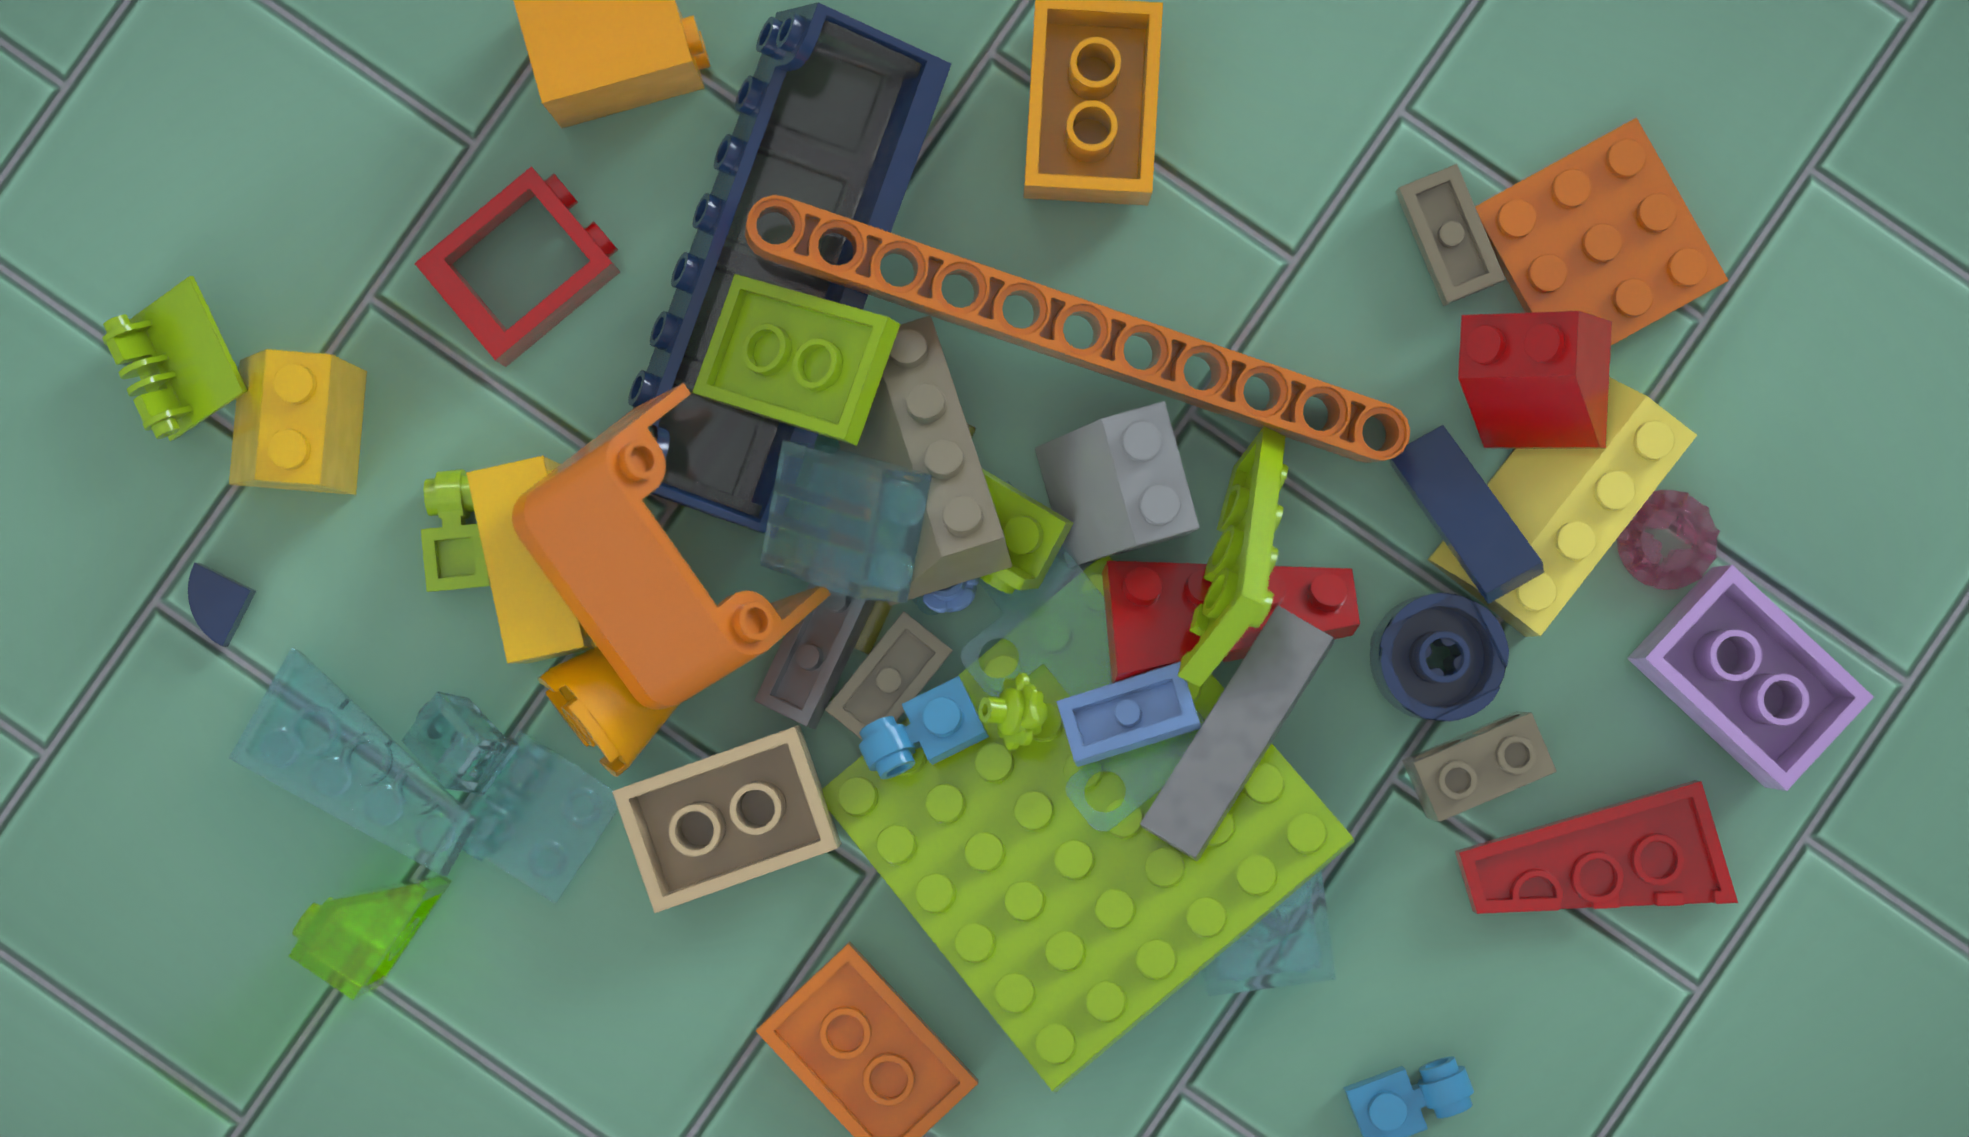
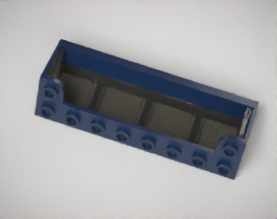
M819 2L777 12L775 18H768L761 29L756 50L762 54L754 76L749 75L744 80L738 92L735 109L740 112L733 134H727L716 152L714 169L719 171L711 194H704L697 205L692 222L693 228L697 229L696 236L690 252H684L676 263L671 278V286L676 288L668 312L662 311L654 323L650 335V346L655 347L647 371L641 370L634 379L628 398L629 405L633 406L634 409L683 383L691 393L647 428L661 447L666 463L665 475L661 484L650 494L781 539L818 434L711 401L692 393L734 274L862 310L868 294L765 260L756 255L748 246L745 236L748 214L753 205L760 199L778 195L891 233L952 64ZM767 213L759 218L756 223L758 234L769 244L778 245L785 243L793 234L791 222L780 213ZM831 233L819 240L818 249L820 255L829 264L840 266L847 264L853 259L854 250L847 237Z

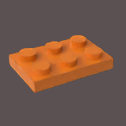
M850 941L756 1029L761 1038L853 1137H922L978 1084L976 1076Z

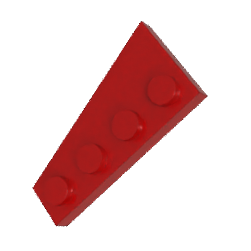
M1138 561L1106 562L1102 572L1112 683L1178 662L1181 663L1182 657L1187 652H1191L1197 645L1201 636L1189 630L1194 611L1200 604H1204L1205 597L1212 582L1204 579L1207 564ZM1274 566L1268 579L1267 590L1273 593V600L1267 616L1257 628L1249 626L1222 661L1225 663L1245 658L1277 605L1332 636L1334 640L1353 636L1360 625L1353 569Z
M1698 780L1455 851L1472 911L1477 914L1557 911L1559 909L1576 908L1606 909L1625 906L1738 903L1702 781Z

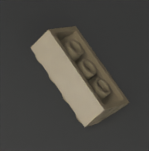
M929 315L901 324L858 445L855 446L838 440L889 606L1012 567L1005 537L932 317Z

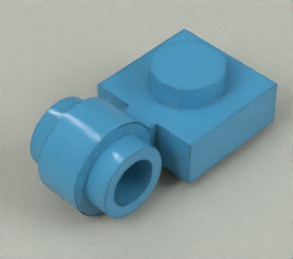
M957 676L902 704L911 724L907 726L897 724L893 716H887L866 725L859 732L863 740L859 745V749L869 770L877 771L881 779H889L904 773L914 766L915 760L912 754L916 753L915 749L921 746L928 761L934 765L988 738L989 735L980 720L963 681Z
M1449 1056L1434 1060L1420 1067L1419 1072L1422 1079H1419L1418 1084L1411 1085L1406 1069L1400 1066L1344 1087L1362 1137H1408L1427 1130L1428 1128L1420 1109L1425 1106L1428 1109H1434L1437 1118L1451 1117L1470 1109L1473 1105L1469 1096L1474 1093V1089L1465 1066H1458L1455 1057Z

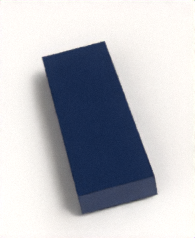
M1444 425L1409 443L1403 452L1390 459L1391 466L1488 604L1544 573L1543 561Z

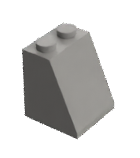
M1165 401L1099 419L1035 447L1051 509L1074 522L1062 544L1068 568L1188 536L1200 528Z

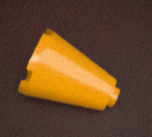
M598 647L549 668L537 678L540 684L549 688L545 692L547 697L586 748L589 745L591 747L596 745L605 755L599 762L614 777L619 776L629 768L680 705L654 710L640 704Z

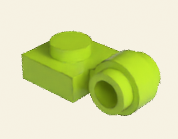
M464 469L438 471L435 478L425 479L423 489L428 515L438 516L442 520V527L421 529L426 592L491 586L478 525L466 524V519L470 517L471 512H475L467 474Z

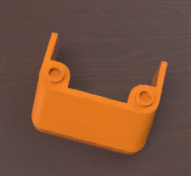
M684 383L628 412L524 492L517 499L512 513L515 532L633 697L643 706L654 710H661L681 704L766 652L831 595L826 586L822 584L770 603L759 593L741 591L728 596L716 605L644 504L642 499L661 484L666 469L663 451L647 428L691 394Z

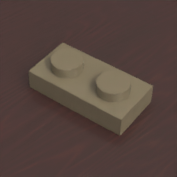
M1457 164L1403 185L1395 191L1443 306L1505 280Z
M903 611L825 711L862 739L859 734L861 729L875 720L893 716L897 722L905 712L902 704L917 697L953 650Z

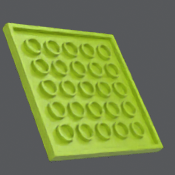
M1110 556L1093 562L958 675L963 681L979 714V704L982 698H998L1002 691L1004 679H1014L1018 673L1028 674L1030 685H1035L1037 690L1044 693V703L1048 707V718L1042 725V731L1038 735L1032 736L1030 745H1020L1016 750H1008L1004 738L998 736L997 724L983 723L989 735L988 738L934 765L928 761L921 746L915 749L916 753L912 754L915 760L913 767L898 776L881 779L877 771L869 770L862 755L822 788L828 810L1051 1091L1055 1093L1355 842L1353 836L1272 743L1198 861L1145 830L1140 823L1199 729L1080 767L1076 765L1056 701L1112 684L1102 572L1106 562L1113 561ZM1212 674L1209 675L1201 687L1187 681L1201 726L1225 690ZM906 718V719H905L902 723H900V724H903V725L907 726V725H909V724H911V723H910L909 719Z

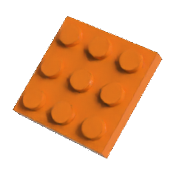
M1637 117L1475 206L1501 270L1525 313L1581 311L1612 321L1611 346L1729 281Z

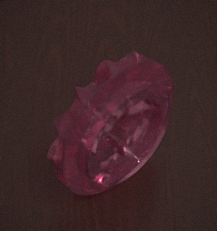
M1662 489L1651 494L1617 538V548L1621 561L1627 571L1641 583L1662 590L1679 589L1703 578V574L1717 558L1716 547L1720 531L1714 525L1709 507L1691 497L1688 492ZM1677 516H1679L1676 523L1678 525L1677 536L1685 540V544L1692 547L1691 549L1671 550L1667 557L1663 558L1661 564H1659L1662 558L1660 553L1662 543L1654 539V535L1645 532V529H1668L1672 521H1676Z

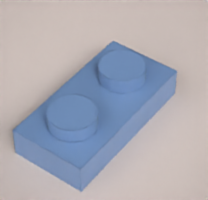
M1178 662L1056 701L1076 765L1080 767L1200 729L1201 724L1188 683L1177 676L1181 663Z

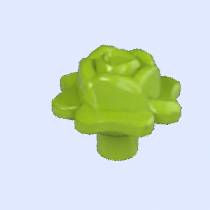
M1018 673L1014 679H1004L1002 691L998 698H982L979 704V717L983 723H996L998 726V736L1004 738L1006 748L1008 750H1016L1020 745H1030L1032 736L1038 735L1042 731V725L1048 718V707L1044 703V693L1037 690L1035 685H1030L1028 674Z

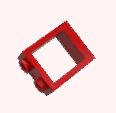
M532 166L414 263L492 358L505 367L620 273L619 269L609 259L618 251L615 245L594 221L585 229L569 211L578 201L554 173L544 181ZM536 196L590 261L509 329H506L452 264Z

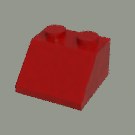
M1581 311L1461 315L1458 379L1483 447L1488 449H1606L1612 321Z

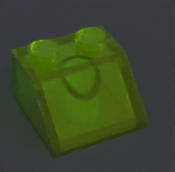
M443 874L356 890L336 898L329 897L321 906L314 902L305 911L292 931V935L299 940L288 956L354 1000L383 984L452 880Z

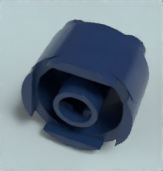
M1434 593L1403 601L1384 616L1371 636L1370 667L1376 686L1391 705L1401 712L1419 719L1456 721L1478 713L1494 700L1508 666V643L1498 620L1484 606L1456 594ZM1431 643L1435 647L1447 646L1451 655L1443 660L1444 672L1440 668H1429L1426 663V658L1432 654Z

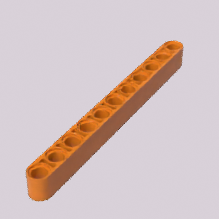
M772 195L764 197L753 205L748 214L745 228L748 246L756 255L765 260L1261 429L1265 426L1287 438L1358 462L1371 463L1395 458L1404 451L1409 442L1410 427L1405 415L1396 407L1379 400L785 196ZM771 212L786 216L793 228L791 238L785 243L778 245L769 244L764 241L756 228L759 218ZM831 233L847 237L854 250L853 259L847 264L840 266L829 264L820 255L818 249L819 240ZM891 254H899L906 257L911 262L914 270L912 282L902 287L887 283L881 275V260ZM953 274L961 275L969 280L974 290V297L970 306L963 308L954 307L944 299L941 287L942 281L946 276ZM1018 295L1030 302L1034 315L1029 327L1023 329L1015 328L1006 321L1002 311L1003 302L1006 297ZM1073 315L1081 316L1089 322L1093 330V339L1088 348L1078 349L1066 341L1063 327L1067 317ZM1130 336H1139L1145 339L1151 346L1152 361L1145 370L1132 367L1125 359L1123 352L1124 344ZM1191 356L1200 357L1210 367L1211 380L1204 390H1197L1191 387L1185 380L1184 365ZM1251 376L1262 379L1269 388V402L1263 410L1252 408L1245 400L1243 393L1244 385ZM1311 396L1322 400L1328 411L1327 422L1319 431L1309 427L1303 416L1304 405ZM1369 417H1375L1380 420L1386 431L1385 442L1377 451L1368 447L1362 435L1363 425Z

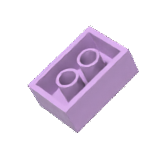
M1733 564L1712 567L1627 658L1765 788L1787 791L1874 698L1870 692Z

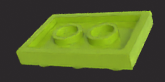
M734 274L692 393L711 401L857 446L900 323L887 316Z

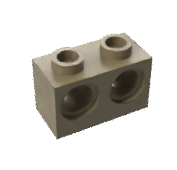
M1519 711L1402 760L1426 817L1437 822H1441L1557 772L1532 713Z

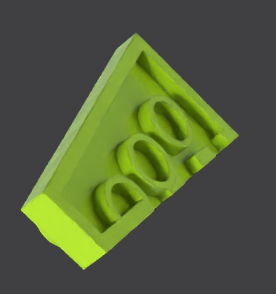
M1263 426L1233 466L1216 529L1223 534L1208 559L1204 579L1212 582L1207 592L1204 604H1200L1195 609L1189 630L1201 636L1200 641L1191 652H1187L1182 657L1178 671V677L1201 687L1249 626L1253 628L1260 626L1272 604L1273 593L1267 590L1269 575L1278 557V549L1273 547V538L1283 515V506L1278 504L1279 491L1288 474V466L1283 464L1286 436Z

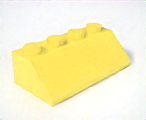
M1609 377L1606 449H1514L1487 483L1492 493L1543 561L1544 573L1488 604L1444 540H1442L1427 560L1525 637L1541 636L1694 441L1697 434L1648 396Z

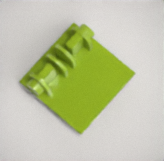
M188 276L131 319L126 314H123L103 323L107 334L102 337V340L108 346L116 365L133 362L119 370L120 378L129 379L139 376L141 379L130 385L126 391L130 397L137 396L133 401L142 418V425L145 431L152 430L156 439L168 437L169 441L177 439L247 392L237 366L231 357L194 276Z

